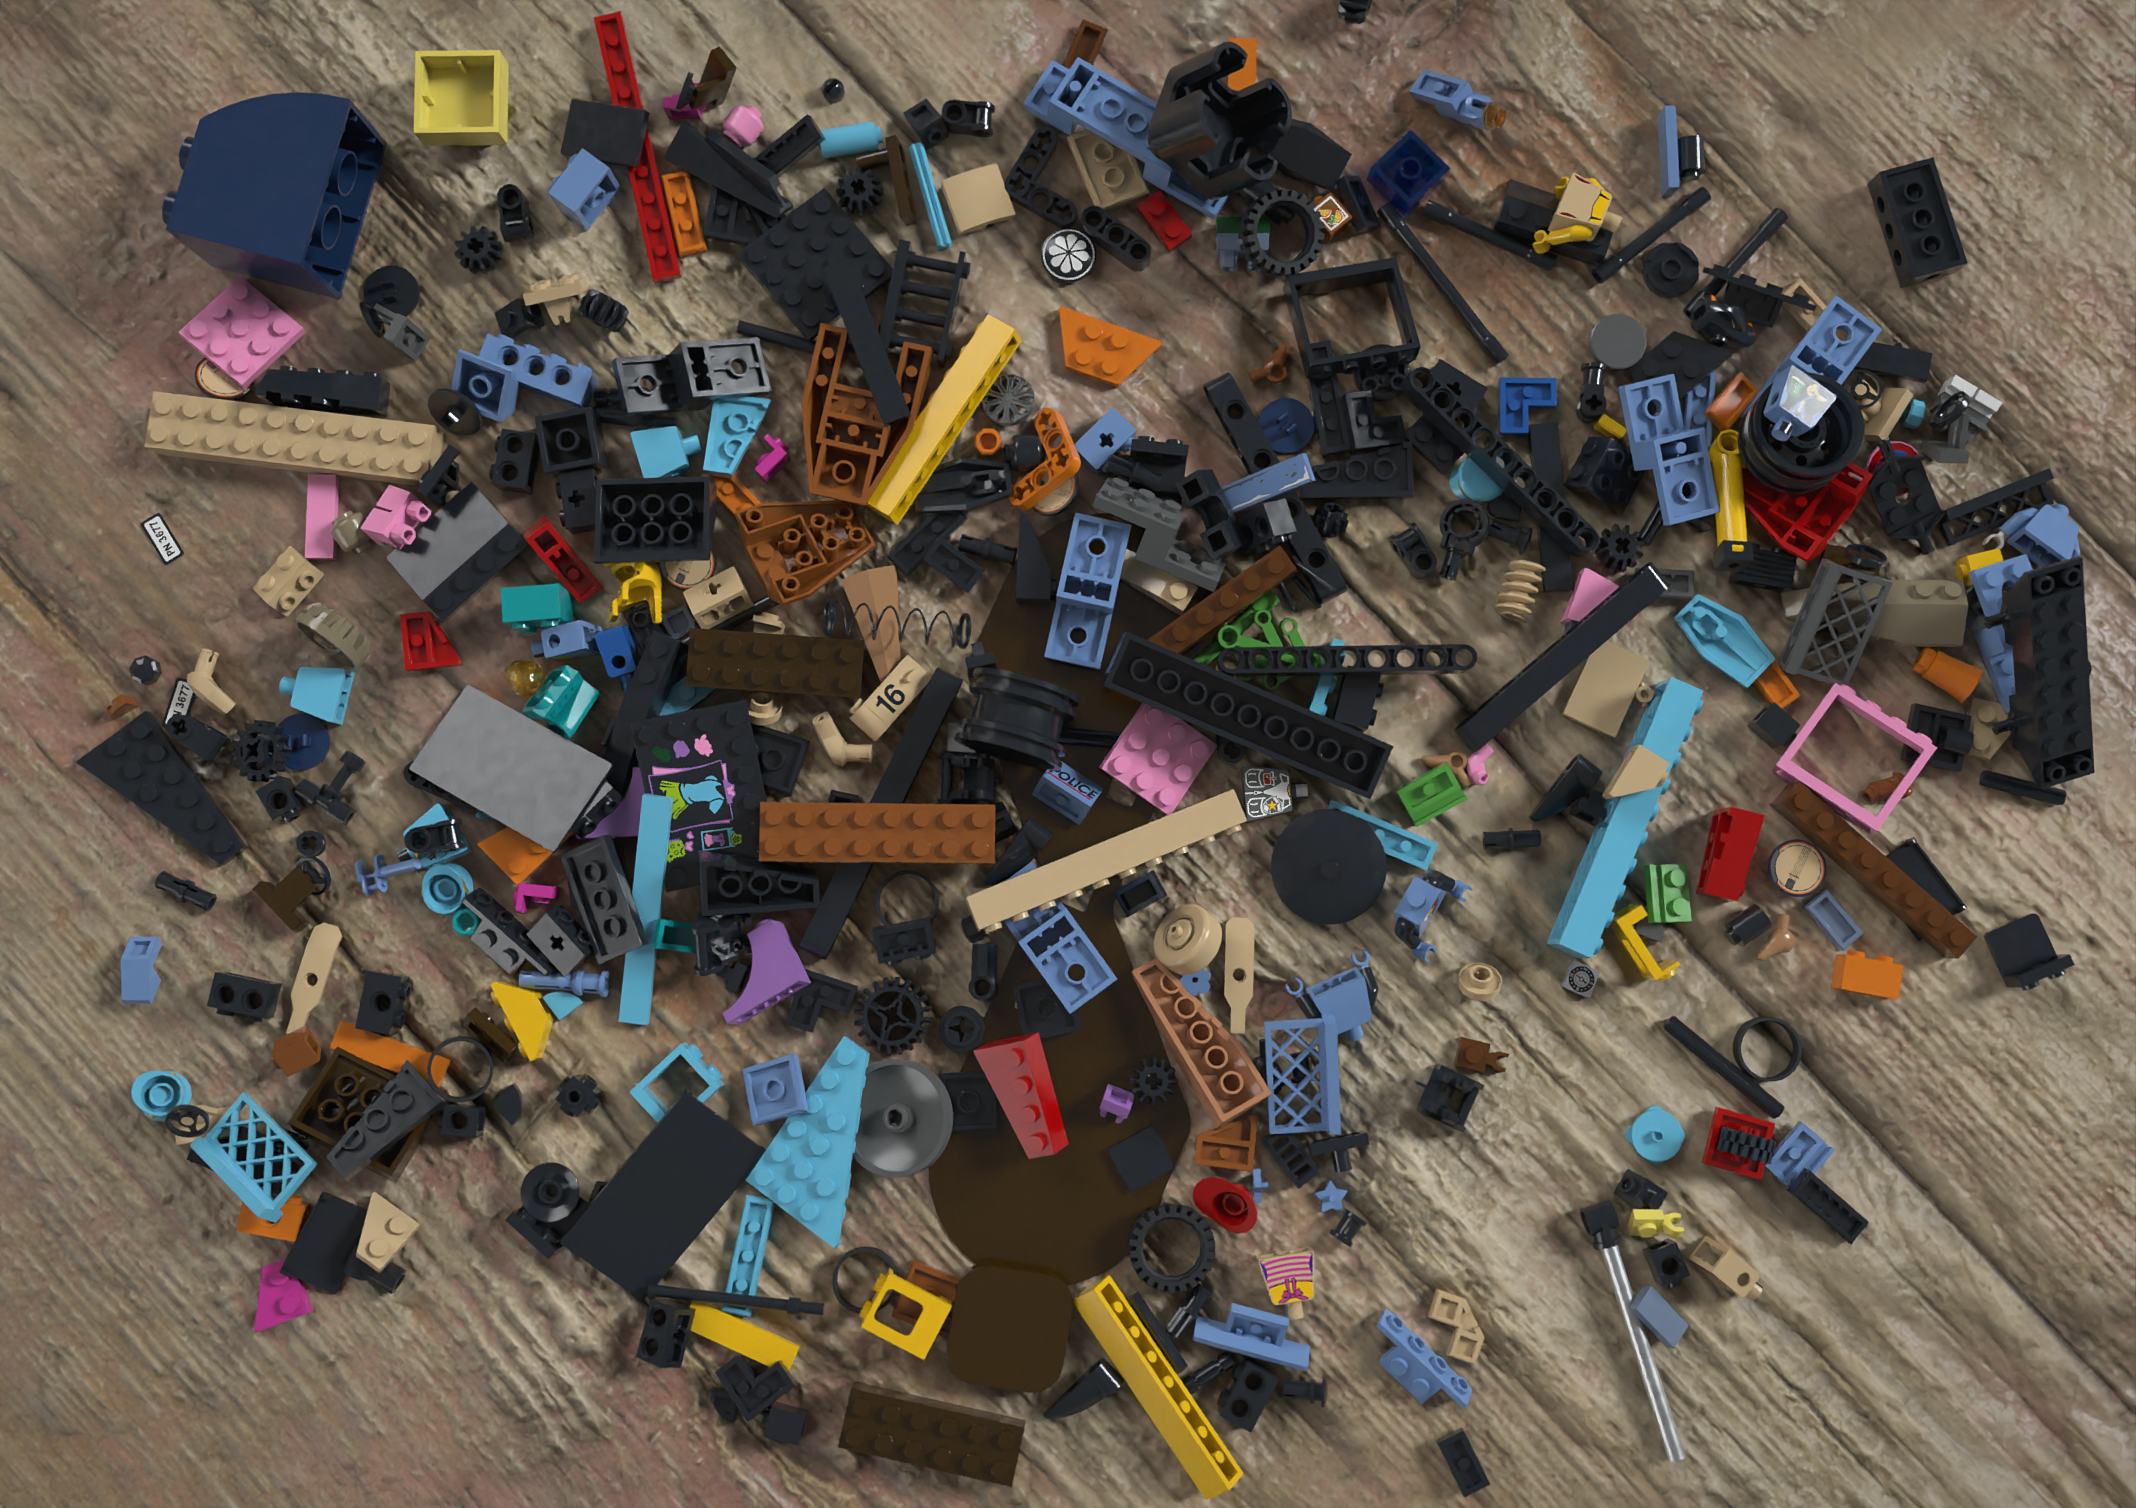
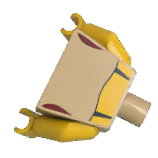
M1572 173L1570 179L1568 177L1560 178L1559 186L1554 187L1556 198L1560 199L1548 228L1550 233L1547 235L1543 230L1537 231L1534 235L1536 242L1532 245L1535 252L1541 254L1547 252L1551 244L1557 245L1583 240L1593 241L1600 227L1616 233L1622 217L1607 211L1612 195L1605 191L1594 178H1583L1576 173Z

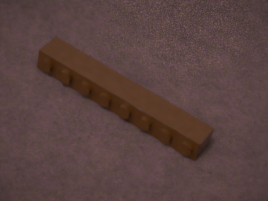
M1800 781L1788 784L1770 804L1944 958L1959 959L1977 938L1972 931Z

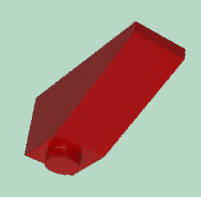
M546 515L523 532L525 540L580 604L603 588L601 583Z

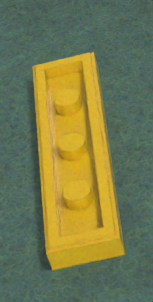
M692 1301L690 1307L696 1309L690 1331L769 1367L782 1360L788 1371H790L800 1345L733 1314L721 1311L722 1309L709 1303Z

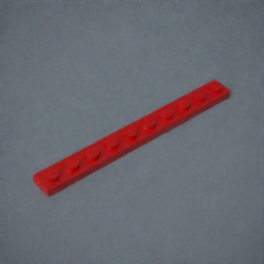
M621 11L593 17L613 105L644 110ZM647 125L639 168L628 166L627 168L654 283L657 284L682 278Z

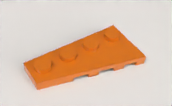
M506 827L477 844L518 886L519 883H522L553 854V852L510 827ZM572 830L569 832L563 843H565L574 834Z

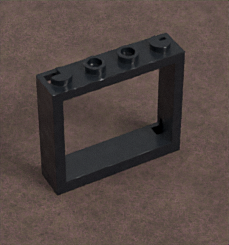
M1396 257L1286 276L1283 292L1306 379H1324L1338 373L1348 375L1367 368L1378 370L1386 365L1396 363L1406 365L1416 360L1421 345ZM1386 282L1403 345L1314 360L1298 297Z

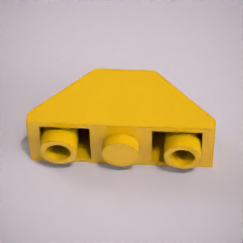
M503 981L490 984L493 990L491 997L496 1006L502 1007L507 1017L504 1018L505 1024L511 1033L515 1032L520 1041L517 1045L522 1056L525 1059L529 1058L530 1062L543 1058L555 1018L548 1004L542 998V993L520 988Z

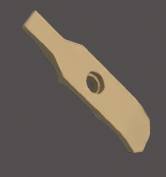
M1232 917L1225 924L1224 996L1231 1007L1230 1033L1245 1034V1008L1253 997L1254 924L1248 918ZM1235 970L1243 971L1244 978L1242 980L1236 981L1233 978Z
M323 922L315 926L311 933L291 992L293 1013L286 1034L304 1027L310 1012L321 1001L335 953L343 937L338 926ZM312 974L318 978L315 985H311L308 981L309 976Z

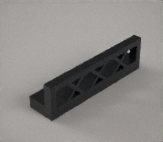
M2050 468L1946 509V514L1939 521L1938 525L1947 546L2003 525L2015 513L2021 511L2022 506L2027 507V509L2036 508L2039 510L2045 504H2054L2046 482L2054 479ZM2037 487L2043 500L2042 503L2037 505L2025 500L2029 489ZM2021 493L2020 498L2014 496V495H2017V494ZM2008 499L2017 503L2012 515L1999 511L2003 500ZM1981 509L1991 513L1987 525L1974 521L1977 510ZM1967 514H1970V515H1969V518L1963 517V516H1965V515H1967ZM1997 516L2002 518L1995 521ZM1952 520L1966 524L1962 535L1955 538L1947 523ZM1971 526L1977 528L1975 530L1970 531Z

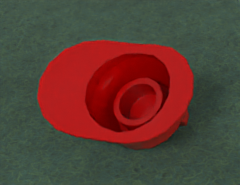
M1217 1177L1204 1178L1195 1185L1193 1201L1196 1207L1221 1227L1237 1234L1246 1233L1254 1227L1257 1222L1258 1212L1252 1194L1246 1187Z

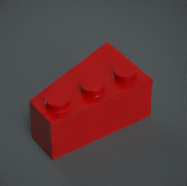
M1735 807L1713 811L1696 894L1727 902L1738 901L1739 897H1742L1745 890L1744 880L1765 815Z

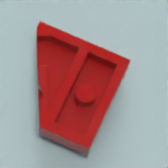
M431 612L400 614L405 671L412 672L463 666V661Z

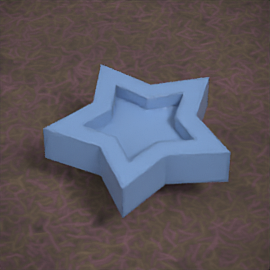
M1253 1169L1252 1195L1254 1196V1203H1262V1188H1268V1182H1261L1260 1169Z
M1329 1179L1323 1190L1313 1193L1321 1200V1212L1323 1213L1331 1208L1343 1211L1341 1200L1348 1191L1337 1189Z

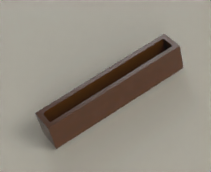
M1278 546L1149 638L1148 641L1181 655L1294 575L1298 570L1282 547Z

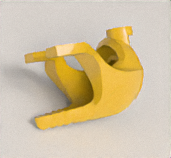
M655 562L604 564L605 567H611V574L622 584L618 591V598H615L608 608L609 622H616L618 613L647 601L650 606L653 624L660 623L662 621L661 572Z

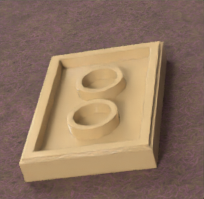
M1088 129L1067 137L1068 145L1094 206H1099L1108 212L1149 196L1148 187L1142 178L1143 175L1133 155Z
M1606 641L1586 658L1561 715L1612 739L1615 738L1650 661Z

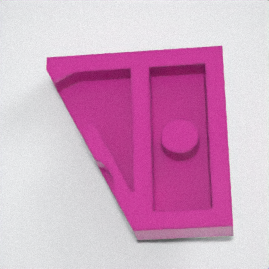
M286 1259L262 1267L254 1326L255 1333L313 1311L303 1280L291 1275L288 1277L279 1272Z

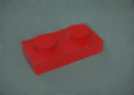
M1160 190L1137 206L1139 214L1169 253L1192 238V232Z

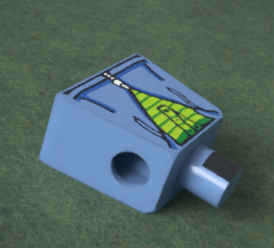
M578 620L543 629L541 631L542 640L531 643L532 653L535 658L546 657V659L558 662L599 656L601 654L594 634L602 632V627Z

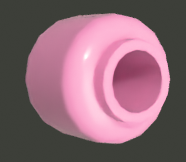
M742 105L734 106L722 122L723 136L738 148L752 146L764 129V125L760 120L762 117L761 113L751 105L747 107Z

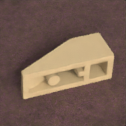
M1126 549L1120 579L1182 616L1195 596L1198 587L1187 580L1135 559L1136 553Z

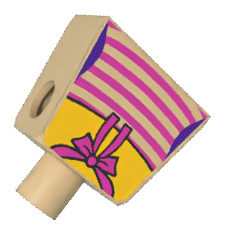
M1305 1247L1256 1255L1257 1263L1272 1304H1284L1286 1317L1289 1320L1303 1318L1301 1301L1314 1299L1313 1249Z

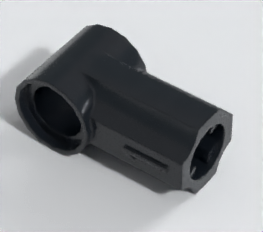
M972 944L971 980L968 988L969 993L976 1000L990 1002L998 995V945ZM986 980L990 984V991L985 996H980L977 992V986L980 982Z
M356 1242L342 1267V1271L354 1279L367 1280L386 1292L393 1294L402 1283L407 1270L390 1261L382 1272L378 1273L356 1257L359 1242Z

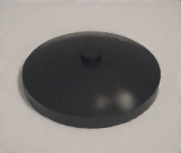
M1315 810L1296 818L1278 837L1271 856L1272 881L1282 902L1297 916L1317 924H1341L1359 917L1378 899L1386 880V855L1377 834L1362 819L1341 810Z

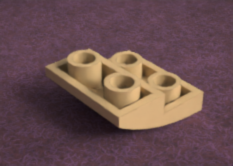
M997 164L969 170L945 179L940 183L959 234L983 230L987 224L1011 220L1016 215L1009 195L1005 190Z

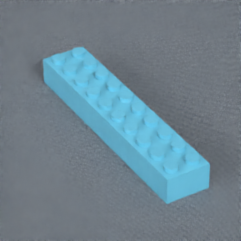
M1673 677L1655 684L1653 690L1656 691V696H1653L1648 702V706L1644 710L1626 753L1627 756L1632 747L1640 744L1670 763L1666 769L1668 773L1671 768L1674 769L1681 758V753L1678 752L1682 741L1686 742L1692 731V726H1690L1693 715H1698L1703 705V700L1700 699L1703 690ZM1667 778L1660 787L1656 786L1654 789L1607 799L1604 808L1608 811L1604 820L1597 824L1548 938L1547 945L1576 958H1592L1593 954H1598L1603 944V939L1600 938L1604 927L1608 928L1614 918V912H1612L1615 901H1620L1624 894L1626 886L1623 885L1626 875H1630L1635 868L1637 859L1634 858L1638 847L1642 848L1647 839L1648 832L1645 831L1649 821L1652 822L1655 819L1659 810V806L1656 803L1660 794L1664 795L1667 791L1670 779Z

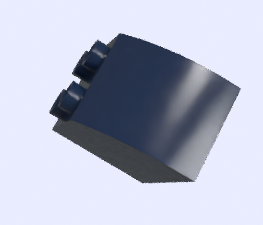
M293 92L249 98L225 106L201 118L195 136L185 138L181 145L179 164L184 172L178 191H170L166 195L162 206V218L167 225L166 230L212 267L340 300L387 142L356 105L347 98L319 93Z

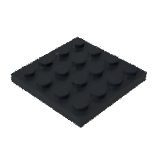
M825 188L737 253V258L808 342L818 336L821 323L832 325L842 318L822 268L849 258L865 299L890 281L893 268Z

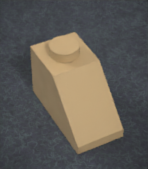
M1636 745L1629 751L1602 797L1611 799L1654 789L1656 786L1660 787L1668 777L1669 773L1666 769L1670 763L1642 745Z

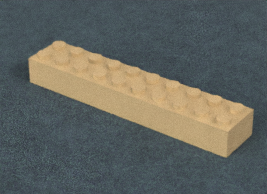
M154 391L144 447L159 455L314 474H334L339 477L419 486L422 475L426 471L431 470L441 456L444 433L435 425Z

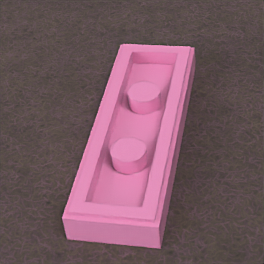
M308 474L305 558L308 560H336L337 542L331 535V529L334 527L332 522L338 518L340 478L338 475Z

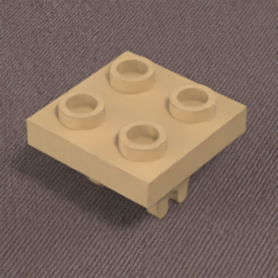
M571 274L561 277L554 284L550 283V279L535 282L529 286L530 290L524 293L523 297L526 306L543 302L553 323L558 325L563 319L568 323L574 318L573 296L582 294L589 286L586 277L578 278L577 274Z

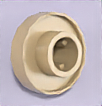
M752 690L741 698V700L746 699L752 724H773L782 715V701L773 692Z
M1472 963L1461 969L1458 986L1462 994L1476 1001H1488L1494 999L1501 990L1502 977L1498 970L1491 965Z

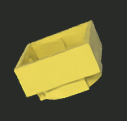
M415 51L414 134L424 146L507 145L509 64L501 51Z

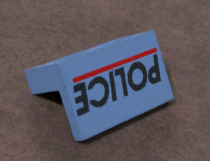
M1062 762L1061 770L1045 771L1032 795L1080 825L1104 788Z

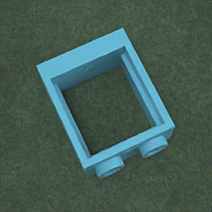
M686 1042L681 1043L629 1092L657 1123L669 1109L648 1086L681 1055L710 1085L697 1098L705 1104L725 1085L720 1080L723 1077L720 1071L712 1064L709 1067L701 1059L703 1053L693 1043L690 1045Z

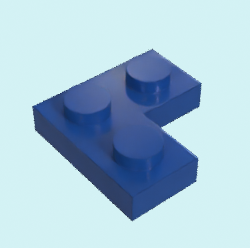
M1500 377L1498 379V435L1526 436L1529 433L1528 408L1554 409L1557 406L1556 378Z

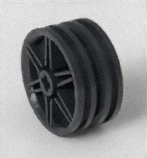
M1803 372L1837 397L1817 423L1807 432L1798 437L1790 435L1786 441L1777 440L1772 436L1771 432L1775 423L1771 420L1769 422L1768 418L1764 415V410L1773 383L1766 388L1748 409L1740 422L1737 442L1744 465L1754 478L1775 491L1786 494H1806L1821 489L1855 458L1862 446L1864 419L1858 403L1841 384L1820 374ZM1821 450H1829V452L1824 454Z

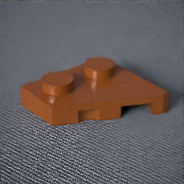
M1251 1115L1217 1129L1198 1134L1196 1137L1194 1165L1252 1172L1258 1115Z

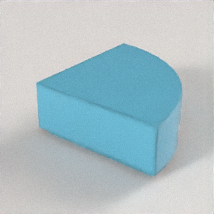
M565 991L552 992L542 997L559 1020H563L585 1003L579 996Z

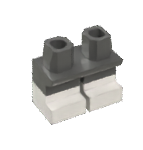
M1954 375L1944 382L1929 410L1933 413L1929 426L1937 431H1944L1948 425L1939 427L1933 421L1934 415L1949 397L1957 392L1964 391L1970 397L1964 409V412L1970 415L1966 438L1967 444L1975 435L1985 430L1987 422L1997 412L2002 402L1981 389L1976 392L1978 389L1976 386ZM1963 397L1957 400L1959 404L1961 403Z

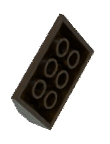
M337 1046L291 1116L288 1124L293 1131L333 1150L348 1130L355 1126L364 1116L363 1112L370 1104L373 1105L380 1097L387 1083L390 1080L393 1081L396 1076ZM433 1114L365 1168L397 1183L412 1159Z

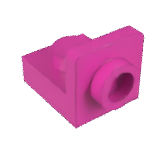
M680 94L672 95V97H663V109L668 119L701 120L702 110L706 109V104L693 110L688 104L681 111H677L675 108Z
M767 434L764 440L773 451L765 453L758 460V466L755 468L758 475L766 483L791 460L786 453L789 450L786 444L780 438L776 437L773 440Z
M519 883V887L514 890L513 905L516 906V912L526 913L529 911L530 896H532V902L549 903L550 898H559L560 887Z

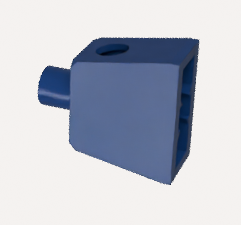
M629 625L594 634L609 678H619L623 692H627L635 673L634 671H636L640 662ZM620 656H623L626 660L624 667L619 664Z

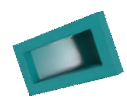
M657 919L653 948L696 953L695 935L691 932V925L693 923Z

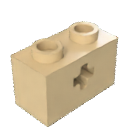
M734 566L683 592L692 615L701 629H710L754 606L745 584Z

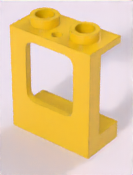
M1629 904L1614 914L1610 926L1643 977L1655 981L1659 979L1663 982L1675 975L1674 969L1681 964L1679 961L1665 959L1658 964L1656 963L1632 926L1648 914L1642 905Z
M889 1268L886 1275L882 1273L879 1275L873 1287V1290L877 1292L872 1302L866 1300L860 1311L859 1316L863 1318L861 1327L924 1360L952 1307V1302L942 1295L939 1298L893 1274V1270ZM889 1289H893L923 1306V1311L909 1335H903L874 1318L879 1304Z

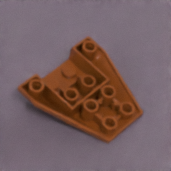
M840 500L761 503L735 512L745 553L768 597L782 606L810 597L875 548V543L853 503Z

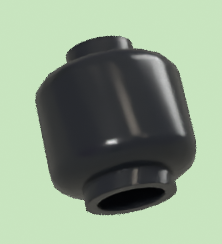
M1014 435L1010 439L1009 444L1004 445L1003 458L1004 461H1009L1010 468L1013 471L1032 472L1045 462L1046 451L1038 436Z

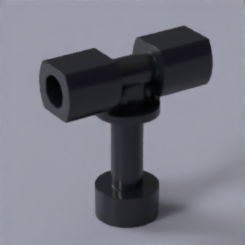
M348 750L345 751L340 759L344 765L330 785L323 784L320 787L309 779H303L295 790V794L311 804L316 805L318 803L327 809V815L344 825L350 822L356 810L341 801L344 795L340 793V790L353 771L360 772L367 763Z

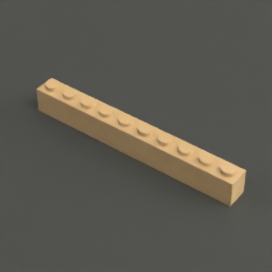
M1232 789L966 897L965 900L978 932L985 929L986 934L1002 928L1001 922L1012 918L1013 923L1029 917L1028 911L1039 908L1040 912L1056 906L1055 900L1066 897V900L1069 901L1083 895L1082 889L1092 886L1093 890L1104 887L1110 884L1108 879L1119 875L1120 879L1131 876L1136 873L1135 868L1145 864L1148 869L1163 862L1161 857L1172 853L1173 858L1185 854L1189 852L1188 846L1198 842L1199 846L1202 847L1216 841L1214 836L1224 832L1226 836L1239 832L1242 830L1240 825L1245 823L1247 819L1236 793Z

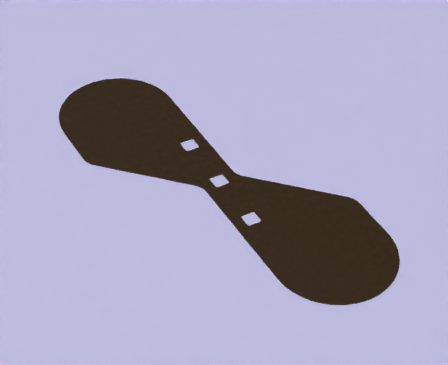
M1110 513L1089 515L1130 524L1131 530L1126 549L1137 553L1146 528ZM1074 519L1053 527L1037 538L1051 569L1052 579H1057V591ZM1176 536V540L1182 541L1179 536ZM1094 540L1089 544V550L1092 554L1099 555L1105 551V545L1100 540ZM1017 559L1003 582L977 642L983 643L985 654L993 652L997 669L1043 680L1076 694L1080 698L1079 706L1072 707L1076 711V718L1073 721H1064L1062 727L1123 732L1143 702L1101 684L1123 631L1148 640L1179 618L1180 615L1120 579L1100 671L1045 659L1044 655L1057 600L1055 596H1051L1050 604L1016 602ZM1196 585L1198 590L1184 613L1214 592ZM1074 629L1070 633V639L1076 644L1083 643L1086 640L1087 635L1082 629ZM1218 629L1181 655L1193 659L1216 638ZM1219 655L1206 666L1215 669ZM967 669L969 683L977 682L974 677H969ZM1183 720L1184 722H1186L1187 724H1189V725L1191 726L1192 723ZM1058 742V744L1066 748L1065 756L1058 757V759L1104 788L1080 825L1032 795L1046 770L999 759L1023 823L1031 816L1053 832L1048 843L1037 855L1040 867L1148 824L1155 806L1139 795L1136 796L1131 807L1106 797L1113 777L1099 768L1112 747ZM1119 875L1109 878L1110 884L1094 891L1085 912L1062 903L1117 978L1116 981L1077 1008L1082 1030L1041 1039L1069 1144L1055 1155L1029 1159L998 1100L999 1130L951 1132L945 1150L935 1163L929 1167L931 1196L938 1217L951 1240L975 1264L982 1261H990V1264L1046 1273L1051 1271L1058 1274L1067 1285L1076 1284L1103 1273L1129 1253L1128 1241L1134 1223L1141 1217L1142 1213L1159 1204L1173 1171L1171 1170L1130 1192L1122 1175L1117 1174V1166L1108 1149L1152 1125L1162 1144H1166L1167 1148L1165 1150L1175 1166L1189 1134L1190 1114L1179 1084H1168V1087L1172 1088L1175 1094L1172 1096L1165 1091L1163 1095L1166 1097L1167 1102L1164 1104L1159 1096H1155L1156 1104L1151 1106L1149 1095L1141 1103L1139 1098L1143 1091L1135 1094L1129 1115L1121 1123L1115 1122L1117 1115L1107 1112L1105 1118L1100 1116V1105L1108 1084L1131 1092L1134 1087L1139 1086V1083H1129L1128 1079L1130 1077H1139L1138 1074L1131 1070L1133 1066L1141 1071L1144 1069L1140 1059L1144 1058L1147 1065L1151 1066V1056H1156V1066L1159 1067L1161 1061L1166 1059L1168 1063L1163 1070L1166 1071L1172 1067L1151 1012L1131 974L1134 969L1114 919L1113 906L1115 895L1113 892L1120 888L1123 881ZM1019 941L999 982L998 995L991 1001L984 1016L985 1033L982 1042L973 1050L987 1042L1024 1035L1019 1011L1014 1007L1016 998L1013 985L1021 984L1024 981L1030 982L1043 979L1044 977L1021 947ZM1073 964L1069 967L1068 973H1070L1071 980L1080 981L1084 978L1085 969L1082 965ZM973 1050L969 1051L960 1072L983 1071ZM1150 1073V1078L1146 1077L1145 1083H1149L1152 1089L1157 1088L1156 1084L1160 1085L1161 1079L1156 1077V1073ZM1174 1073L1168 1076V1078H1176Z

